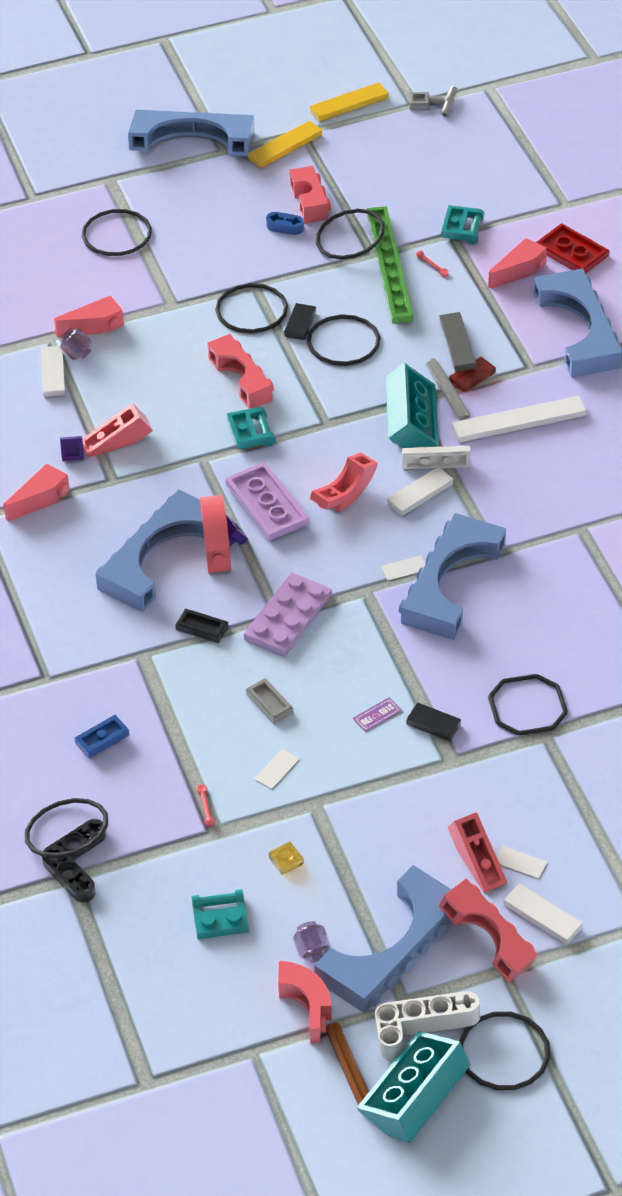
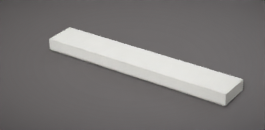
M575 396L452 422V428L460 443L586 416V409L580 397Z

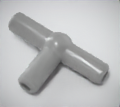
M451 86L447 97L431 96L429 99L430 104L444 105L441 111L443 117L449 115L451 107L455 103L454 98L457 88Z

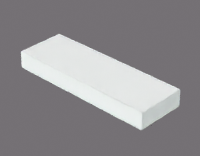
M62 346L41 347L43 396H64Z
M470 446L402 448V470L470 467Z
M437 467L387 498V505L399 515L404 516L453 485V478Z
M520 883L504 899V906L566 945L582 929V922Z

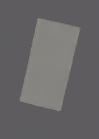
M266 678L246 688V695L273 724L294 713L293 707Z

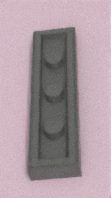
M455 312L439 315V321L454 371L460 372L476 369V361L461 313Z

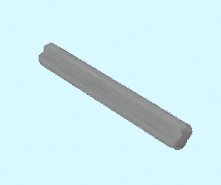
M431 358L426 363V366L455 415L460 421L468 419L470 413L440 363L435 358Z

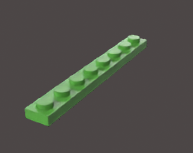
M387 206L367 208V210L380 215L385 224L384 235L379 244L374 248L392 324L413 322V312ZM367 214L374 243L380 234V223L377 218Z

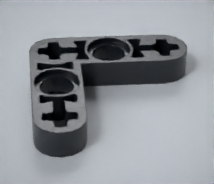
M90 819L47 846L43 852L62 853L75 850L77 848L72 849L67 845L72 841L81 843L79 847L89 843L99 834L103 822L99 819ZM106 831L103 837L91 848L77 855L58 858L59 865L53 858L42 857L45 869L78 902L86 903L91 901L95 897L96 891L94 881L74 860L102 843L106 838ZM66 870H73L75 875L66 878L62 876V873ZM78 882L80 883V886L83 888V889L80 890V891H79Z

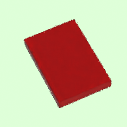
M563 223L536 242L546 247V256L571 270L583 269L585 274L610 254L609 249Z

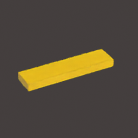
M378 82L310 105V112L321 122L388 99L389 93Z
M309 120L250 152L248 159L259 168H263L322 136V129Z

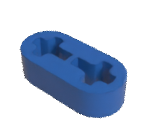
M270 212L266 216V227L273 232L298 235L304 231V219L298 215Z

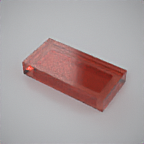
M480 356L475 360L476 369L455 372L449 376V380L452 385L465 393L495 374L496 367Z

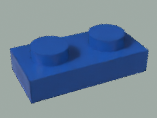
M113 715L74 737L75 744L89 759L128 737L130 734L126 725L116 715Z

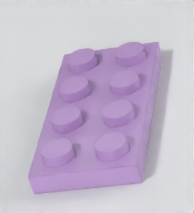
M266 462L225 478L226 486L269 541L309 525V517Z
M291 572L243 633L244 640L285 657L330 599L332 589Z

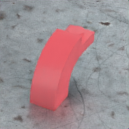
M362 452L347 457L344 468L339 476L329 485L313 490L310 499L317 503L320 508L326 510L333 508L340 512L346 509L366 489L376 471L378 462Z
M223 495L200 497L208 573L231 571L230 546Z
M279 961V998L293 999L306 1007L310 1015V1043H321V1033H326V1021H332L331 998L325 983L316 973L300 964Z

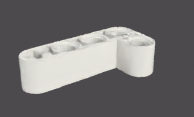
M464 991L379 1005L375 1010V1019L382 1057L386 1060L394 1061L404 1049L403 1036L414 1035L418 1031L428 1033L475 1025L480 1020L478 996L473 992Z

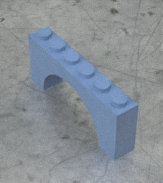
M135 110L128 131L129 150L149 151L154 144L164 139L178 136H201L214 139L225 145L228 149V155L249 156L254 136V115Z
M577 269L534 277L533 294L539 307L555 306L567 309L581 317L589 327L590 332L582 341L565 347V365L570 377L620 369L622 346H619L617 334L612 331L610 319L606 318L603 304H599L597 292L592 289L591 279L589 276H586L584 270Z
M179 489L172 496H169L166 502L153 513L152 517L145 524H142L138 531L131 538H128L124 545L117 552H114L103 566L97 569L95 573L97 589L143 612L156 598L155 582L149 579L141 570L144 559L154 548L168 540L184 536L204 538L200 499Z
M454 513L451 520L445 523L442 536L437 537L433 552L428 553L424 568L421 567L419 569L415 584L412 583L410 585L406 600L403 599L399 605L398 612L401 613V624L454 640L463 624V608L453 604L442 594L439 588L440 580L450 568L465 560L473 558H492L497 560L506 545V528Z
M412 865L397 881V897L408 906L413 917L412 923L402 939L382 952L367 956L347 955L331 948L314 965L315 973L322 979L327 989L365 1014L371 1006L375 1007L379 1003L382 995L388 989L391 990L396 985L398 978L404 972L410 971L415 960L420 955H425L428 952L431 943L436 938H441L452 921L438 906L443 896L451 889Z

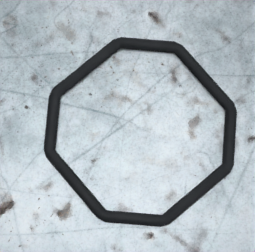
M539 674L504 678L500 680L488 695L495 723L520 736L552 731L556 729L568 712L560 686ZM538 679L556 688L563 712L552 726L519 731L499 720L493 696L504 683Z

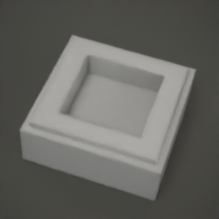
M409 92L410 110H429V92Z

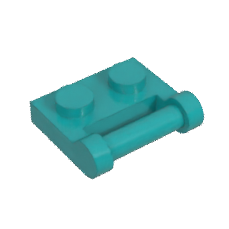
M448 205L441 230V238L464 240L471 245L476 244L479 238L478 230L481 221L484 219L485 212L478 208ZM467 218L473 219L470 231L464 230Z
M256 407L227 413V421L237 450L263 444L268 447L276 443L275 436L271 433L266 420L267 413L265 408ZM252 419L258 421L262 434L256 433Z
M237 889L234 893L199 897V895L191 896L197 939L249 932L243 889ZM230 903L237 904L236 907L201 911V907Z

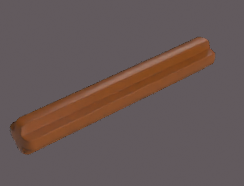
M337 1022L328 1024L326 1026V1033L359 1105L369 1093V1089L340 1024Z

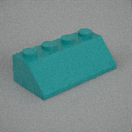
M404 362L386 376L388 438L391 442L402 448L438 447L436 385Z
M418 1031L358 1105V1111L389 1137L410 1143L471 1064L461 1043L456 1040Z

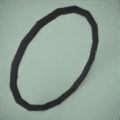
M359 208L344 210L331 216L321 225L316 233V245L319 251L329 258L340 260L356 258L368 253L379 244L384 235L385 224L380 215L371 210ZM352 213L370 214L377 218L380 223V234L376 241L366 249L355 254L343 256L330 254L320 244V235L324 228L334 219Z
M111 209L99 212L89 218L82 228L81 237L85 245L95 253L105 256H123L143 248L151 238L152 227L148 219L138 212L128 209ZM112 213H127L137 216L144 221L148 232L144 241L133 249L122 252H107L96 249L88 242L86 229L92 221L101 216Z
M247 283L236 285L225 291L217 300L215 311L218 320L227 328L242 333H258L279 325L286 317L288 304L285 296L276 288L265 284ZM249 287L264 288L274 292L281 298L284 305L283 313L277 321L266 327L256 329L239 328L229 324L222 318L219 309L222 300L228 294L238 289Z
M339 314L326 317L315 323L308 332L307 344L310 352L319 360L332 365L347 366L361 363L372 357L379 348L381 337L377 328L367 319L356 315ZM341 318L354 319L365 323L374 331L376 342L369 354L359 359L335 361L321 356L314 350L311 343L312 334L320 325L328 321Z
M71 798L57 801L41 809L31 818L25 829V843L31 852L46 858H64L77 855L91 848L103 837L108 827V813L101 804L90 799ZM83 803L98 808L102 813L103 826L99 834L89 843L75 850L62 853L43 852L35 848L30 842V830L35 821L46 812L58 806Z
M512 1011L491 1012L480 1016L478 1023L493 1017H513L528 1023L538 1031L544 1042L545 1058L538 1072L529 1080L515 1085H496L482 1080L470 1068L466 1070L467 1075L478 1084L494 1090H517L531 1085L544 1074L550 1060V1042L539 1025L529 1017ZM476 1023L473 1026H468L464 1029L459 1040L463 1049V1044L469 1031L473 1029L478 1023Z

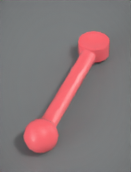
M420 250L416 253L417 258L429 263L440 272L442 277L449 275L448 269L439 267L427 258L423 251Z
M201 784L197 787V792L202 798L206 815L205 824L208 827H212L215 820L211 817L206 797L207 786Z

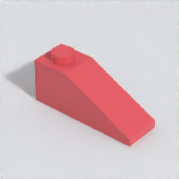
M525 238L489 270L488 287L492 289L534 275L546 265V247Z
M111 295L54 318L55 333L57 337L110 332L124 326L123 310Z
M130 404L83 438L85 455L89 458L136 444L153 431L147 416L136 405Z
M46 463L3 503L5 519L11 521L57 503L70 490L68 474Z
M477 812L455 820L447 826L458 853L483 893L508 883Z

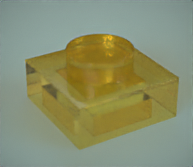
M291 841L269 852V859L281 875L304 865V858Z

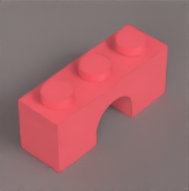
M313 166L290 169V187L294 198L299 197V211L304 219V224L328 220V211L331 210V203L329 198L326 199L325 187L321 186L320 174L315 172Z

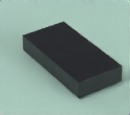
M295 303L284 330V336L305 340L316 314V306Z
M185 608L175 627L177 631L219 643L229 625L228 621Z
M417 702L408 715L406 724L451 741L461 725V719Z

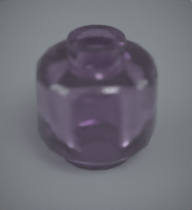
M79 328L74 330L68 329L59 340L61 342L60 349L72 360L84 359L92 351L89 348L92 343L91 339Z
M310 921L296 928L297 931L293 935V940L299 957L310 960L311 963L318 962L331 948L325 927L317 924L315 921Z

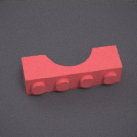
M231 334L207 342L208 359L218 371H233L243 376L238 381L239 397L248 409L273 401L272 391H274V385L272 381L264 376L261 367L255 365L251 355L242 349L241 343L238 340H235Z
M465 878L443 896L438 907L455 925L474 924L490 934L496 948L492 965L509 983L532 966L538 956L533 945L525 941L518 934L515 926L502 917L497 907L487 901L475 884H471Z

